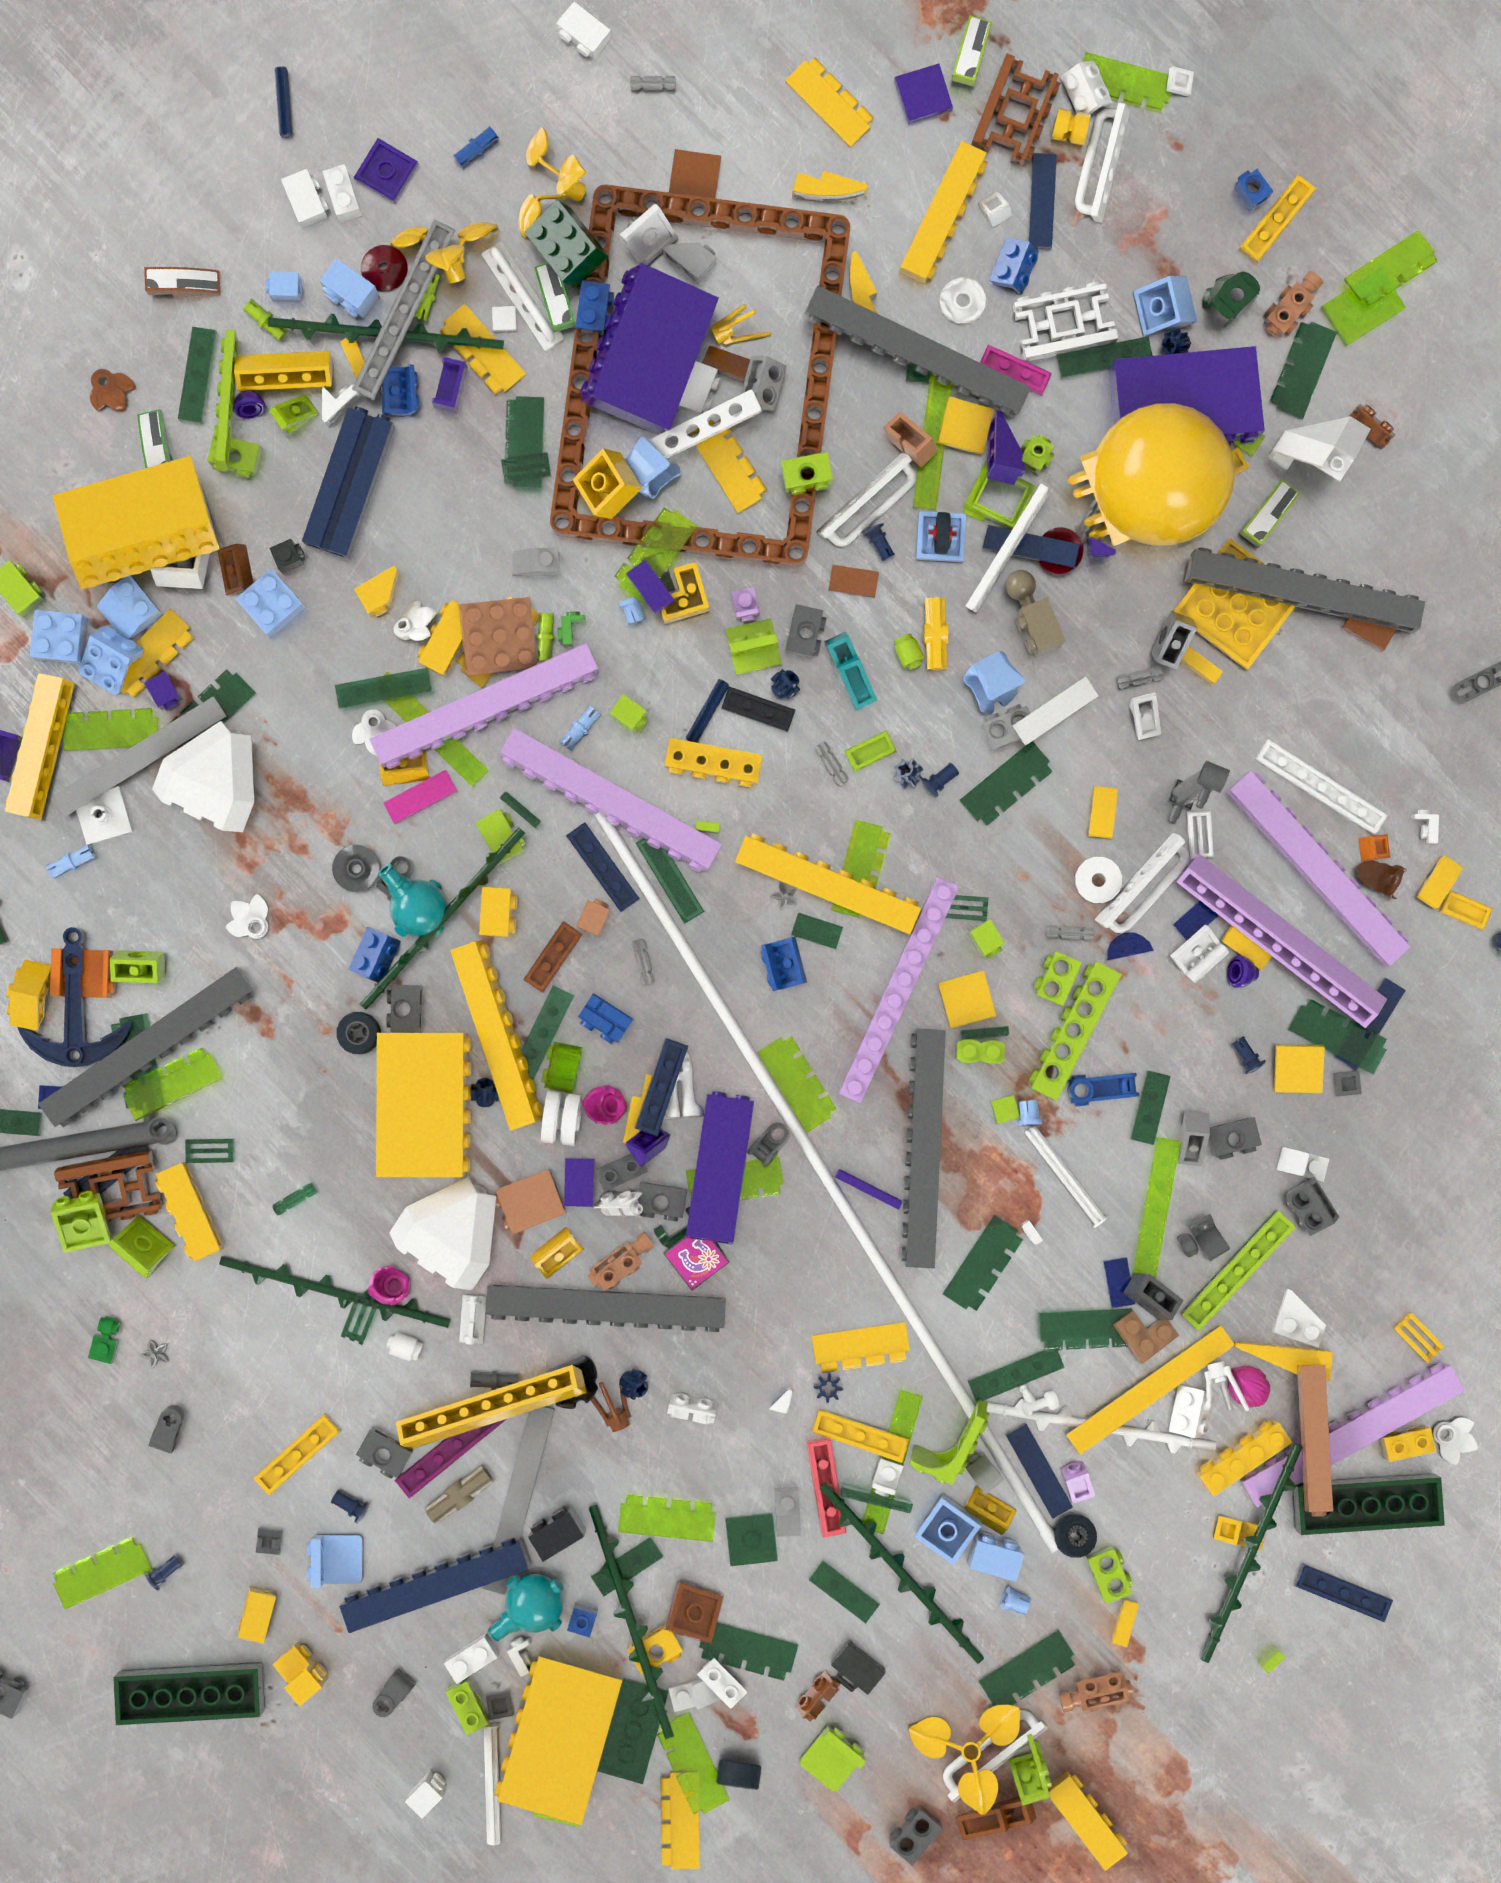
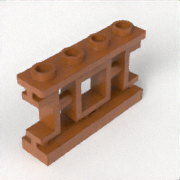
M1006 53L971 145L978 149L980 147L984 148L985 151L989 152L992 142H997L1014 149L1011 161H1017L1019 165L1024 166L1025 161H1030L1034 153L1035 147L1031 146L1034 138L1039 139L1044 126L1040 125L1042 117L1047 118L1052 104L1048 103L1051 95L1056 96L1061 83L1057 81L1059 74L1055 72L1051 74L1048 70H1045L1042 80L1021 73L1024 61H1017L1015 56ZM1011 69H1015L1012 79L1023 83L1020 92L1008 88L1005 97L1001 96ZM1046 82H1048L1050 85L1040 110H1037L1036 107L1039 99L1028 96L1030 89L1034 87L1043 91ZM1010 98L1031 106L1025 123L1003 116ZM994 112H997L998 115L995 122L1006 126L1003 135L991 131L988 140H986L984 137ZM1029 125H1031L1033 128L1022 154L1019 152L1022 143L1011 138L1014 130L1026 134Z
M152 1149L58 1167L54 1172L55 1180L59 1183V1190L71 1187L73 1199L78 1198L81 1193L86 1191L97 1194L99 1193L97 1182L118 1178L122 1199L102 1202L106 1212V1223L111 1222L112 1218L118 1217L121 1220L131 1219L138 1213H144L145 1216L158 1213V1210L163 1206L160 1192L148 1194L144 1173L153 1172L155 1169L152 1162L154 1159ZM144 1165L137 1167L135 1170L136 1181L126 1182L124 1170L114 1172V1170ZM97 1174L90 1176L88 1179L90 1190L79 1191L77 1179L67 1181V1179ZM140 1190L142 1202L152 1200V1202L126 1206L131 1202L129 1197L130 1191Z

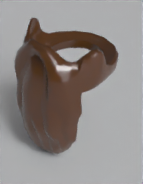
M1374 860L1362 862L1357 867L1358 878L1365 886L1384 894L1386 897L1397 899L1393 894L1399 887L1403 873L1407 871L1406 868L1400 865L1390 866Z

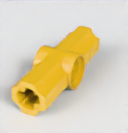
M925 598L924 645H926L927 670H946L948 665V623H946L945 598Z

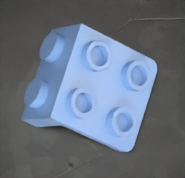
M103 626L90 635L79 667V674L108 692L117 695L121 692L129 665L142 656L144 648L116 633L114 629Z
M315 1535L311 1542L307 1543V1557H311V1566L307 1567V1581H311V1588H321L323 1584H358L362 1581V1536Z

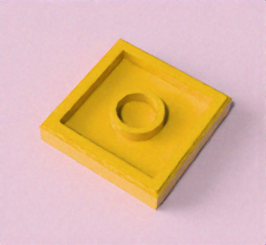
M949 396L937 443L983 455L994 409Z
M984 971L938 983L950 1029L996 1016Z
M1276 1044L1274 1092L1322 1093L1324 1045Z

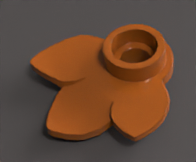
M98 369L91 376L93 389L90 393V402L97 411L101 410L105 405H108L113 410L124 411L126 406L125 392L135 389V384L123 373L112 374L109 370ZM105 376L108 380L107 384L100 385L98 383L99 377Z

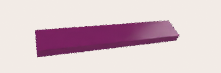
M507 1419L444 1439L394 1481L410 1499Z

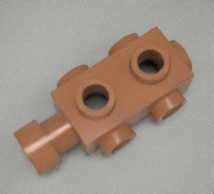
M1309 271L1303 278L1301 285L1296 282L1293 287L1288 285L1280 294V297L1283 298L1278 305L1273 303L1264 313L1267 316L1264 322L1267 324L1265 328L1274 336L1278 334L1283 336L1285 332L1289 335L1299 324L1295 320L1300 314L1305 317L1314 306L1310 303L1315 297L1312 295L1313 291H1317L1324 283L1317 274ZM1295 295L1300 296L1302 298V301L1297 302L1295 300ZM1284 313L1287 316V320L1280 319L1279 314Z
M645 1232L636 1237L637 1240L632 1244L626 1242L624 1245L618 1246L605 1259L596 1262L595 1266L589 1270L591 1274L588 1275V1278L595 1287L600 1285L604 1291L612 1289L626 1275H631L639 1269L643 1262L638 1256L645 1251L648 1253L655 1247ZM621 1251H625V1253L618 1257V1254ZM606 1265L603 1269L599 1271L600 1266Z
M1123 1671L1118 1673L1112 1672L1105 1676L1086 1678L1076 1682L1078 1692L1070 1694L1069 1691L1059 1693L1064 1713L1073 1711V1708L1080 1706L1083 1711L1089 1710L1094 1712L1100 1707L1108 1705L1119 1706L1123 1702L1129 1701V1695L1133 1694L1130 1680H1125Z

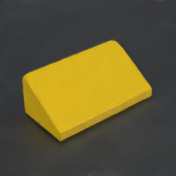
M422 751L423 754L417 758L409 759L407 757L400 760L401 764L391 769L387 767L382 768L379 762L383 786L429 779L426 751Z
M565 1227L530 1255V1259L544 1277L548 1279L584 1249L568 1228Z
M977 1486L963 1507L980 1519L982 1524L1001 1535L1008 1530L1017 1512L1016 1509L987 1493L985 1495Z

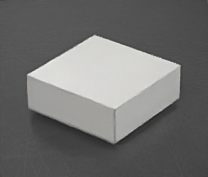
M1175 66L1169 68L1166 91L1187 97L1191 95L1194 72Z
M516 306L492 307L493 332L517 331Z
M1029 1220L1021 1224V1228L1032 1244L1037 1245L1043 1241Z

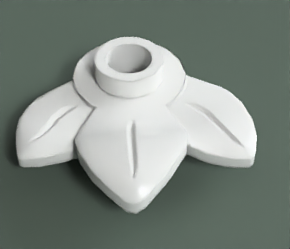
M419 600L410 603L403 610L401 619L394 625L395 635L403 640L421 641L428 638L431 634L426 626L437 614L436 610L430 607H422Z
M369 709L363 714L362 722L354 727L352 739L354 744L365 742L368 751L377 756L369 739L397 726L394 722L386 720L381 711ZM371 717H375L378 720L376 725L369 723Z
M256 894L250 904L243 901L231 902V913L234 920L226 925V929L236 937L248 935L251 938L260 939L267 934L269 928L266 920L268 906L260 895ZM255 923L261 925V929L257 932L253 930Z
M1459 1417L1450 1423L1440 1422L1434 1427L1433 1438L1440 1444V1454L1447 1462L1458 1465L1460 1452H1471L1478 1449L1474 1437L1468 1433L1474 1425V1422ZM1447 1429L1448 1435L1444 1438L1441 1437V1431Z

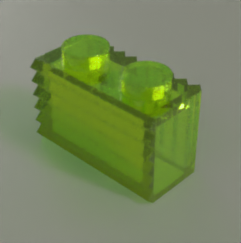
M554 1042L553 1046L549 1045L546 1059L550 1060L549 1068L543 1070L541 1082L545 1083L544 1088L570 1094L574 1093L583 1047Z

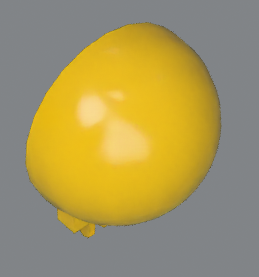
M1176 403L1153 404L1139 408L1122 417L1108 430L1095 451L1080 456L1084 470L1068 478L1069 484L1072 485L1088 479L1089 484L1074 490L1073 495L1076 498H1080L1093 493L1100 510L1099 513L1084 520L1085 526L1088 527L1104 521L1105 526L1089 533L1090 538L1098 539L1109 535L1113 546L1130 539L1153 546H1167L1194 539L1206 532L1219 519L1227 507L1234 489L1235 464L1231 447L1222 430L1208 416L1194 408Z

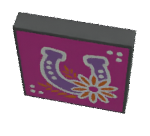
M686 1235L663 1252L664 1256L691 1291L730 1263L714 1241L686 1238Z

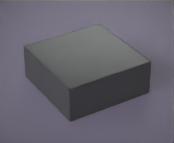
M1359 1070L1334 1073L1336 1096L1362 1094Z
M510 1690L486 1695L490 1720L514 1716Z

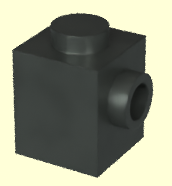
M292 539L269 548L278 570L282 574L304 565L301 558L304 556L300 544H295Z

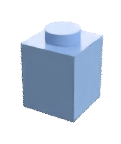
M270 272V279H266L265 288L272 301H301V277L298 272Z

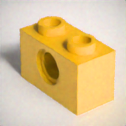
M666 1624L642 1637L650 1664L653 1667L661 1668L660 1664L667 1660L669 1663H672L681 1657L680 1653L683 1652L684 1647L676 1633L666 1631ZM633 1643L628 1645L627 1651L629 1654L635 1649ZM658 1645L662 1647L663 1653L660 1656H654L651 1654L650 1648ZM634 1662L640 1674L643 1675L640 1663Z

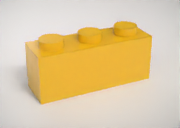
M452 599L449 604L445 603L439 614L442 617L438 625L434 624L430 629L431 636L429 637L431 638L427 645L423 644L417 654L420 665L444 678L463 645L459 603Z

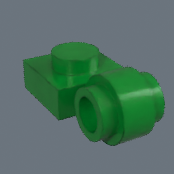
M109 1316L100 1318L97 1331H100L102 1336L98 1334L93 1336L88 1355L89 1359L108 1364L113 1363L119 1340L113 1339L111 1336H116L120 1327V1322L116 1321V1318Z

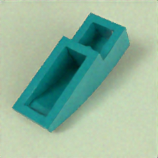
M846 631L824 641L855 709L858 710L877 701L863 665Z

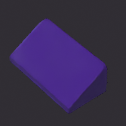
M1093 537L1087 539L1088 557H1110L1116 554L1115 549Z
M662 1129L659 1130L658 1136L640 1131L628 1140L625 1145L636 1162L642 1167L666 1148L670 1135Z

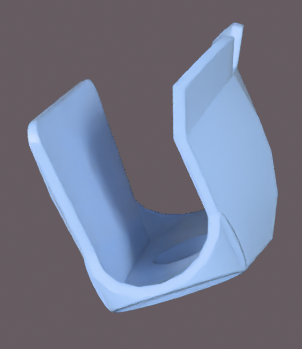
M645 437L638 439L625 459L642 487L639 492L648 498L654 499L663 486L681 474L679 465L677 463L670 465V462Z
M998 651L972 664L963 678L964 683L972 689L980 711L984 713H993L996 701H999L1002 706L1008 705L1018 693L1015 688L1025 683V678L1010 664L1007 655L1003 651Z

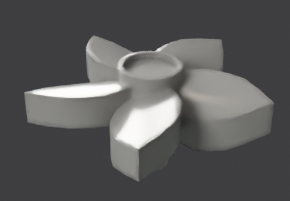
M780 882V892H774L770 895L772 898L779 900L778 906L780 910L787 903L797 905V901L793 897L797 887H790L787 890L786 885Z
M149 1340L148 1350L140 1354L145 1359L150 1358L149 1364L151 1369L156 1366L158 1361L162 1363L169 1362L167 1357L162 1354L166 1350L167 1344H161L157 1347L154 1341Z

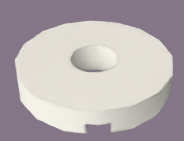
M958 277L949 281L944 286L940 294L939 306L942 314L948 321L956 325H967L981 317L986 306V295L984 289L977 281L966 277ZM958 296H967L969 304L965 307L959 306L956 302Z
M1092 857L1085 860L1078 867L1075 874V887L1078 894L1091 903H1105L1112 900L1119 893L1122 886V874L1119 867L1112 860L1105 857ZM1096 873L1102 874L1105 878V883L1101 887H1097L1092 883V877Z

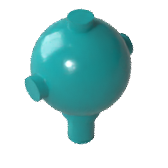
M392 864L383 866L379 870L378 875L387 884L388 892L392 896L389 910L391 919L395 924V932L402 937L407 935L420 937L436 929L441 923L445 908L447 907L445 897L441 892V885L435 880H430L429 882L425 880L410 881L406 876L399 874ZM443 925L433 936H437L443 931Z
M529 1574L521 1578L514 1575L506 1583V1586L509 1588L505 1601L506 1610L502 1613L500 1620L489 1627L488 1631L490 1636L497 1642L509 1633L517 1632L520 1629L530 1633L542 1632L547 1629L554 1632L562 1624V1621L559 1619L563 1608L561 1591H563L564 1587L557 1578L551 1580L540 1574Z

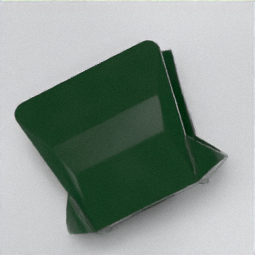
M1238 272L1237 274L1219 277L1212 288L1206 289L1203 296V307H1209L1213 303L1216 310L1222 316L1229 319L1224 327H1227L1256 300L1260 292V285L1256 278L1247 272ZM1234 288H1240L1243 291L1244 297L1241 301H1234L1231 298L1230 294Z

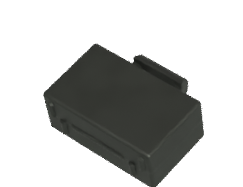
M850 1640L845 1643L831 1661V1666L839 1672L836 1680L850 1692L860 1688L869 1695L886 1673L884 1666L882 1667ZM842 1676H845L854 1685L852 1686L851 1684H849L846 1680L842 1678Z

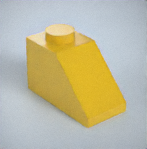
M395 565L354 589L370 617L373 615L378 617L388 611L387 607L392 603L399 577V571Z

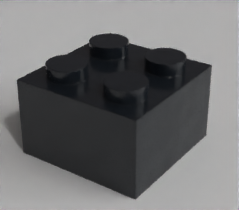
M564 1505L555 1510L549 1520L546 1521L545 1518H542L534 1523L528 1538L542 1562L582 1539L585 1536L586 1528L574 1508L570 1506L566 1509Z

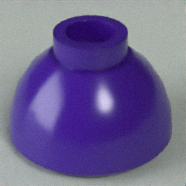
M254 390L240 391L233 402L234 414L245 419L258 417L266 409L262 396Z
M1237 955L1229 963L1227 969L1228 981L1234 988L1246 987L1258 979L1259 969L1247 957Z

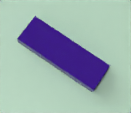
M838 1169L835 1178L898 1210L903 1203L902 1200L841 1169Z

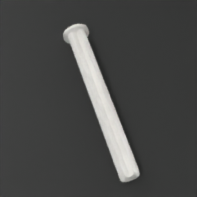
M1032 1126L1026 1130V1136L1094 1223L1092 1227L1096 1228L1107 1220L1109 1216H1104L1038 1128Z
M489 1723L481 1728L484 1729L487 1844L499 1845L501 1843L500 1802H497L498 1797L494 1796L496 1785L499 1781V1723Z

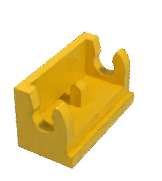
M249 1586L237 1630L238 1638L264 1644L276 1595H272L273 1592Z

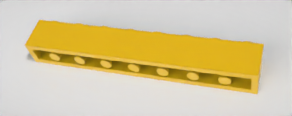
M752 833L751 837L745 835L735 860L736 863L907 934L912 933L922 909L917 906L918 901L909 897H905V900L895 897L897 892L887 888H883V891L873 888L875 883L863 878L861 882L853 880V874L841 869L839 873L830 870L831 865L818 860L817 864L808 861V855L796 851L795 855L786 852L787 847L774 842L773 846L764 843L766 838Z
M479 940L450 950L510 1131L543 1120V1107L537 1101L535 1083L529 1077L527 1071L528 1062L522 1056L520 1038L514 1032L512 1026L513 1017L507 1011L505 993L499 987L497 981L498 972L492 966L489 946L484 940Z
M570 1365L397 1421L395 1423L401 1446L411 1450L587 1392L582 1370Z

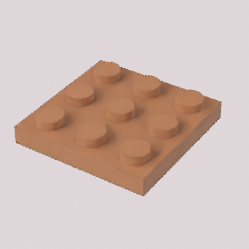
M530 597L458 604L466 675L523 670L537 665Z

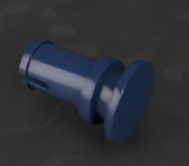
M880 523L867 529L863 536L869 535V542L873 543L881 561H884L895 555L885 537L887 535L886 532H882L880 528L884 526V523Z
M950 762L937 774L930 775L929 780L923 778L922 783L925 789L936 798L939 796L937 791H942L945 784L959 775V771Z
M1245 1036L1239 1038L1244 1048L1240 1046L1237 1040L1232 1043V1046H1234L1243 1060L1242 1065H1246L1248 1068L1245 1074L1253 1073L1265 1064V1060L1260 1062L1258 1059L1259 1054L1254 1053Z
M337 1490L331 1500L332 1504L348 1512V1516L356 1517L354 1521L356 1524L363 1519L369 1508V1502L363 1505L361 1500H354L341 1492V1490Z
M173 1555L160 1567L153 1568L151 1574L147 1571L144 1574L148 1583L155 1590L160 1591L161 1589L158 1585L161 1583L165 1584L167 1582L166 1579L183 1566L179 1559Z

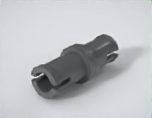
M492 1371V1373L471 1372L470 1387H486L496 1390V1388L518 1383L519 1374H497V1371Z

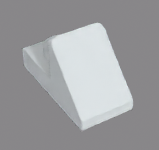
M354 384L350 387H343L339 391L337 399L322 387V420L328 427L362 396V394L352 390Z
M1156 693L1132 698L1129 706L1134 715L1138 740L1161 735Z
M1282 1147L1276 1170L1306 1178L1315 1176L1316 1180L1324 1182L1329 1159Z
M702 1679L669 1687L674 1712L692 1707H697L698 1710L720 1700Z

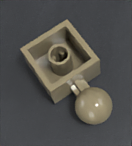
M1017 570L1008 576L1006 590L1013 599L1020 600L1022 608L1018 612V618L1015 621L1019 631H1024L1027 640L1024 642L1029 654L1033 653L1036 658L1061 648L1066 640L1048 597L1035 602L1033 593L1036 589V581L1033 575L1025 570Z

